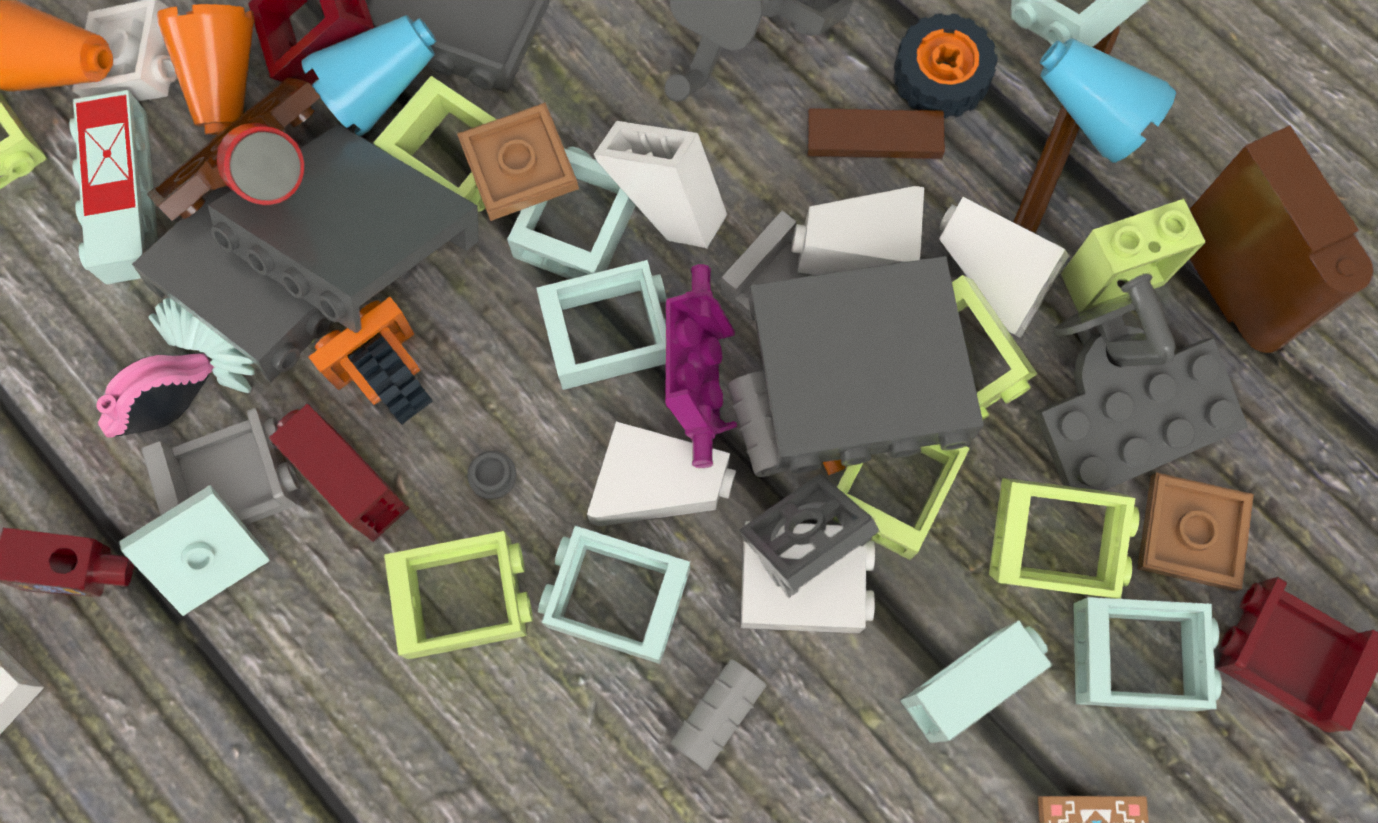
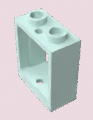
M1011 0V19L1020 27L1029 29L1046 39L1051 45L1058 40L1064 43L1068 39L1074 38L1093 47L1149 0H1096L1080 14L1056 0Z
M568 147L567 149L564 148L577 179L617 193L592 251L583 250L534 231L547 201L522 209L507 241L513 258L565 278L573 279L607 270L636 205L597 160L592 159L582 149Z
M648 260L536 288L558 377L563 390L666 364V319L663 318L659 303L666 302L667 298L661 275H651ZM641 291L655 345L576 364L562 310Z
M575 526L571 538L564 536L558 547L555 565L561 568L555 585L547 584L541 596L538 612L544 614L542 623L549 629L661 664L690 572V562ZM586 550L665 574L643 643L564 618Z
M1087 597L1073 604L1076 704L1184 711L1217 709L1216 700L1219 699L1222 690L1220 673L1214 668V648L1219 640V627L1216 619L1212 618L1211 604ZM1109 618L1181 622L1184 695L1111 691Z
M1020 621L1014 622L992 633L900 701L930 743L950 741L1051 667L1052 664L1044 655L1048 652L1047 646L1030 626L1024 628Z

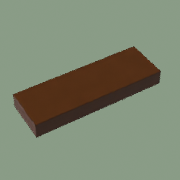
M808 109L807 156L942 159L944 156V111Z

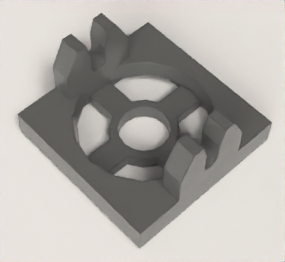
M818 474L746 524L739 531L748 546L759 556L774 583L778 587L781 586L785 595L790 598L799 591L800 587L858 546L862 547L872 540V536L877 534L879 529L873 517L825 476ZM836 516L843 529L829 537L824 533L826 524ZM807 519L818 520L816 526L810 531L802 534L793 533L794 528L800 522ZM784 526L785 532L775 538L780 528ZM810 543L815 548L800 559L780 556L794 545Z

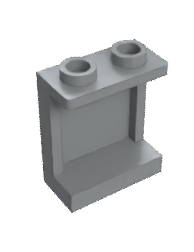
M784 211L777 215L721 277V295L750 318V285L815 276L797 272L799 253L791 252L797 221Z
M255 407L247 410L249 420L173 448L161 441L142 447V453L160 515H163L209 485L214 488L244 525L298 506L293 491L299 488L295 470L289 461L284 462L281 451L269 439L277 430V419L275 417L269 418Z

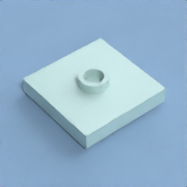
M211 485L120 541L121 551L182 616L270 561L267 551Z

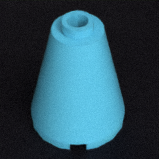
M405 15L310 54L302 60V67L305 73L312 68L314 69L319 80L312 84V86L335 117L346 128L355 124V134L362 136L369 132L432 59L435 53L431 45L437 41L421 18L413 22L410 17Z
M1070 38L1064 43L1060 40L1056 41L1040 60V64L1044 66L1040 75L1101 156L1113 163L1129 156L1147 140L1141 133L1150 122L1158 127L1175 99L1176 91L1167 81L1074 38Z

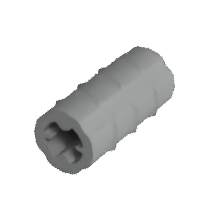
M764 372L749 373L732 380L728 387L734 404L733 408L736 411L740 424L739 430L743 434L747 447L746 453L750 457L754 474L757 477H765L790 469L791 467L778 469L777 460L779 453Z
M730 659L719 676L714 679V683L704 697L699 699V704L688 719L684 720L683 726L673 738L671 744L707 771L719 752L724 751V745L734 731L739 729V724L748 711L754 708L753 704L767 685L741 664Z

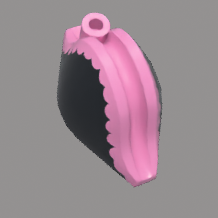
M205 354L154 355L140 358L128 364L114 376L106 388L105 395L101 396L97 401V409L102 413L98 421L99 427L107 438L156 430L171 424L188 409L214 368L210 364L211 360Z

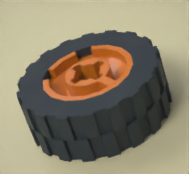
M937 13L933 17L920 19L915 26H910L905 38L902 37L893 68L895 70L893 79L894 84L898 86V94L908 102V106L913 110L944 111V119H947L949 116H955L956 118L962 116L968 110L972 111L977 107L978 102L984 99L996 72L995 67L998 62V56L994 51L996 46L993 39L990 40L987 36L988 32L983 27L980 28L976 25L974 20L959 17V14L943 15V13ZM939 62H947V63H949L950 65L944 64V63H941V64L938 65V63H939Z

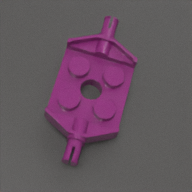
M698 264L691 267L692 291L666 299V406L685 429V435L692 439V466L696 468H709L714 465L712 439L715 437V434L737 427V422L735 421L725 423L720 419L723 393L719 385V364L723 358L719 340L735 336V331L719 302L713 297L711 292V268L708 265Z

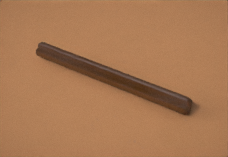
M1117 26L1093 48L1110 55L1120 32V27ZM1063 105L1060 108L1013 220V223L1035 234L1080 128Z

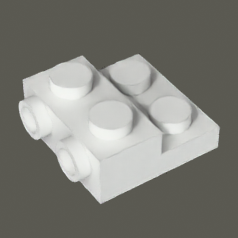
M142 0L88 12L85 29L102 36L107 41L113 55V65L103 80L73 85L72 92L83 98L129 90L137 101L167 97L170 83L174 82L177 76L158 26L157 12L168 8V6L160 0Z

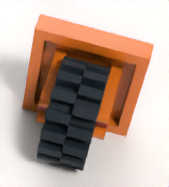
M389 297L382 303L379 300L373 301L359 311L362 330L358 333L353 332L349 328L342 332L334 330L317 342L315 345L316 351L308 357L320 373L338 390L354 380L373 405L382 400L401 425H403L432 403L433 400L414 377L415 374L421 371L419 366L401 345L413 336L414 332L403 312L392 298Z

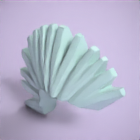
M165 298L163 303H158L155 307L157 315L153 313L148 318L168 345L204 352L207 357L212 358L210 364L214 366L212 372L217 376V381L220 385L250 393L252 388L243 375H254L255 369L249 365L253 364V361L171 298Z

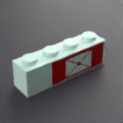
M129 90L73 99L74 118L70 119V131L77 146V159L73 160L72 167L80 187V200L76 202L75 209L83 229V242L79 244L78 249L81 263L86 270H89L106 285L141 279L132 263L158 241L155 203L147 195L153 189L147 112Z

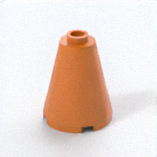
M0 0V90L16 92L99 82L107 76L113 65V55L107 41L102 36L18 0Z
M222 4L192 5V11H188L186 15L178 16L177 6L159 10L157 12L158 26L195 126L204 127L206 135H218L244 112L254 27L253 12L250 10L245 13L244 7Z

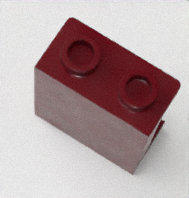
M1278 576L1259 583H1253L1245 592L1240 602V608L1244 612L1237 626L1230 627L1220 641L1218 651L1222 653V656L1216 668L1324 732L1351 731L1378 673V632L1374 629L1356 632L1286 592L1284 589L1287 582Z

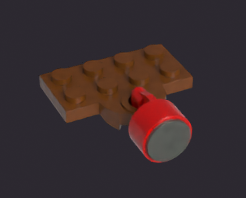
M287 77L150 190L147 195L171 221L179 215L183 219L190 217L206 202L202 197L209 190H216L228 186L245 200L255 204L272 205L288 199L295 193L302 182L304 159L300 148L285 133L284 127L289 123L292 127H296L307 120L315 111L312 104L320 98L319 94L309 82Z

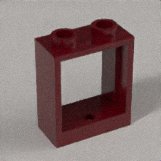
M251 0L248 6L253 12L255 30L270 78L282 82L287 77L307 81L310 85L317 81L319 78L313 68L305 73L302 67V60L314 52L375 28L366 0H319L325 18L299 42L296 41L290 17L308 0Z
M308 403L301 409H295L286 414L277 424V430L269 437L271 442L341 517L374 542L410 509L344 438Z

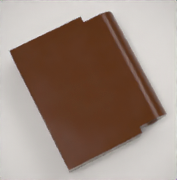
M1290 125L1245 145L1189 209L1205 240V243L1190 258V261L1229 323L1234 321L1245 341L1257 351L1271 353L1280 350L1366 288L1372 280L1373 265L1371 259L1354 235L1359 231L1358 227Z

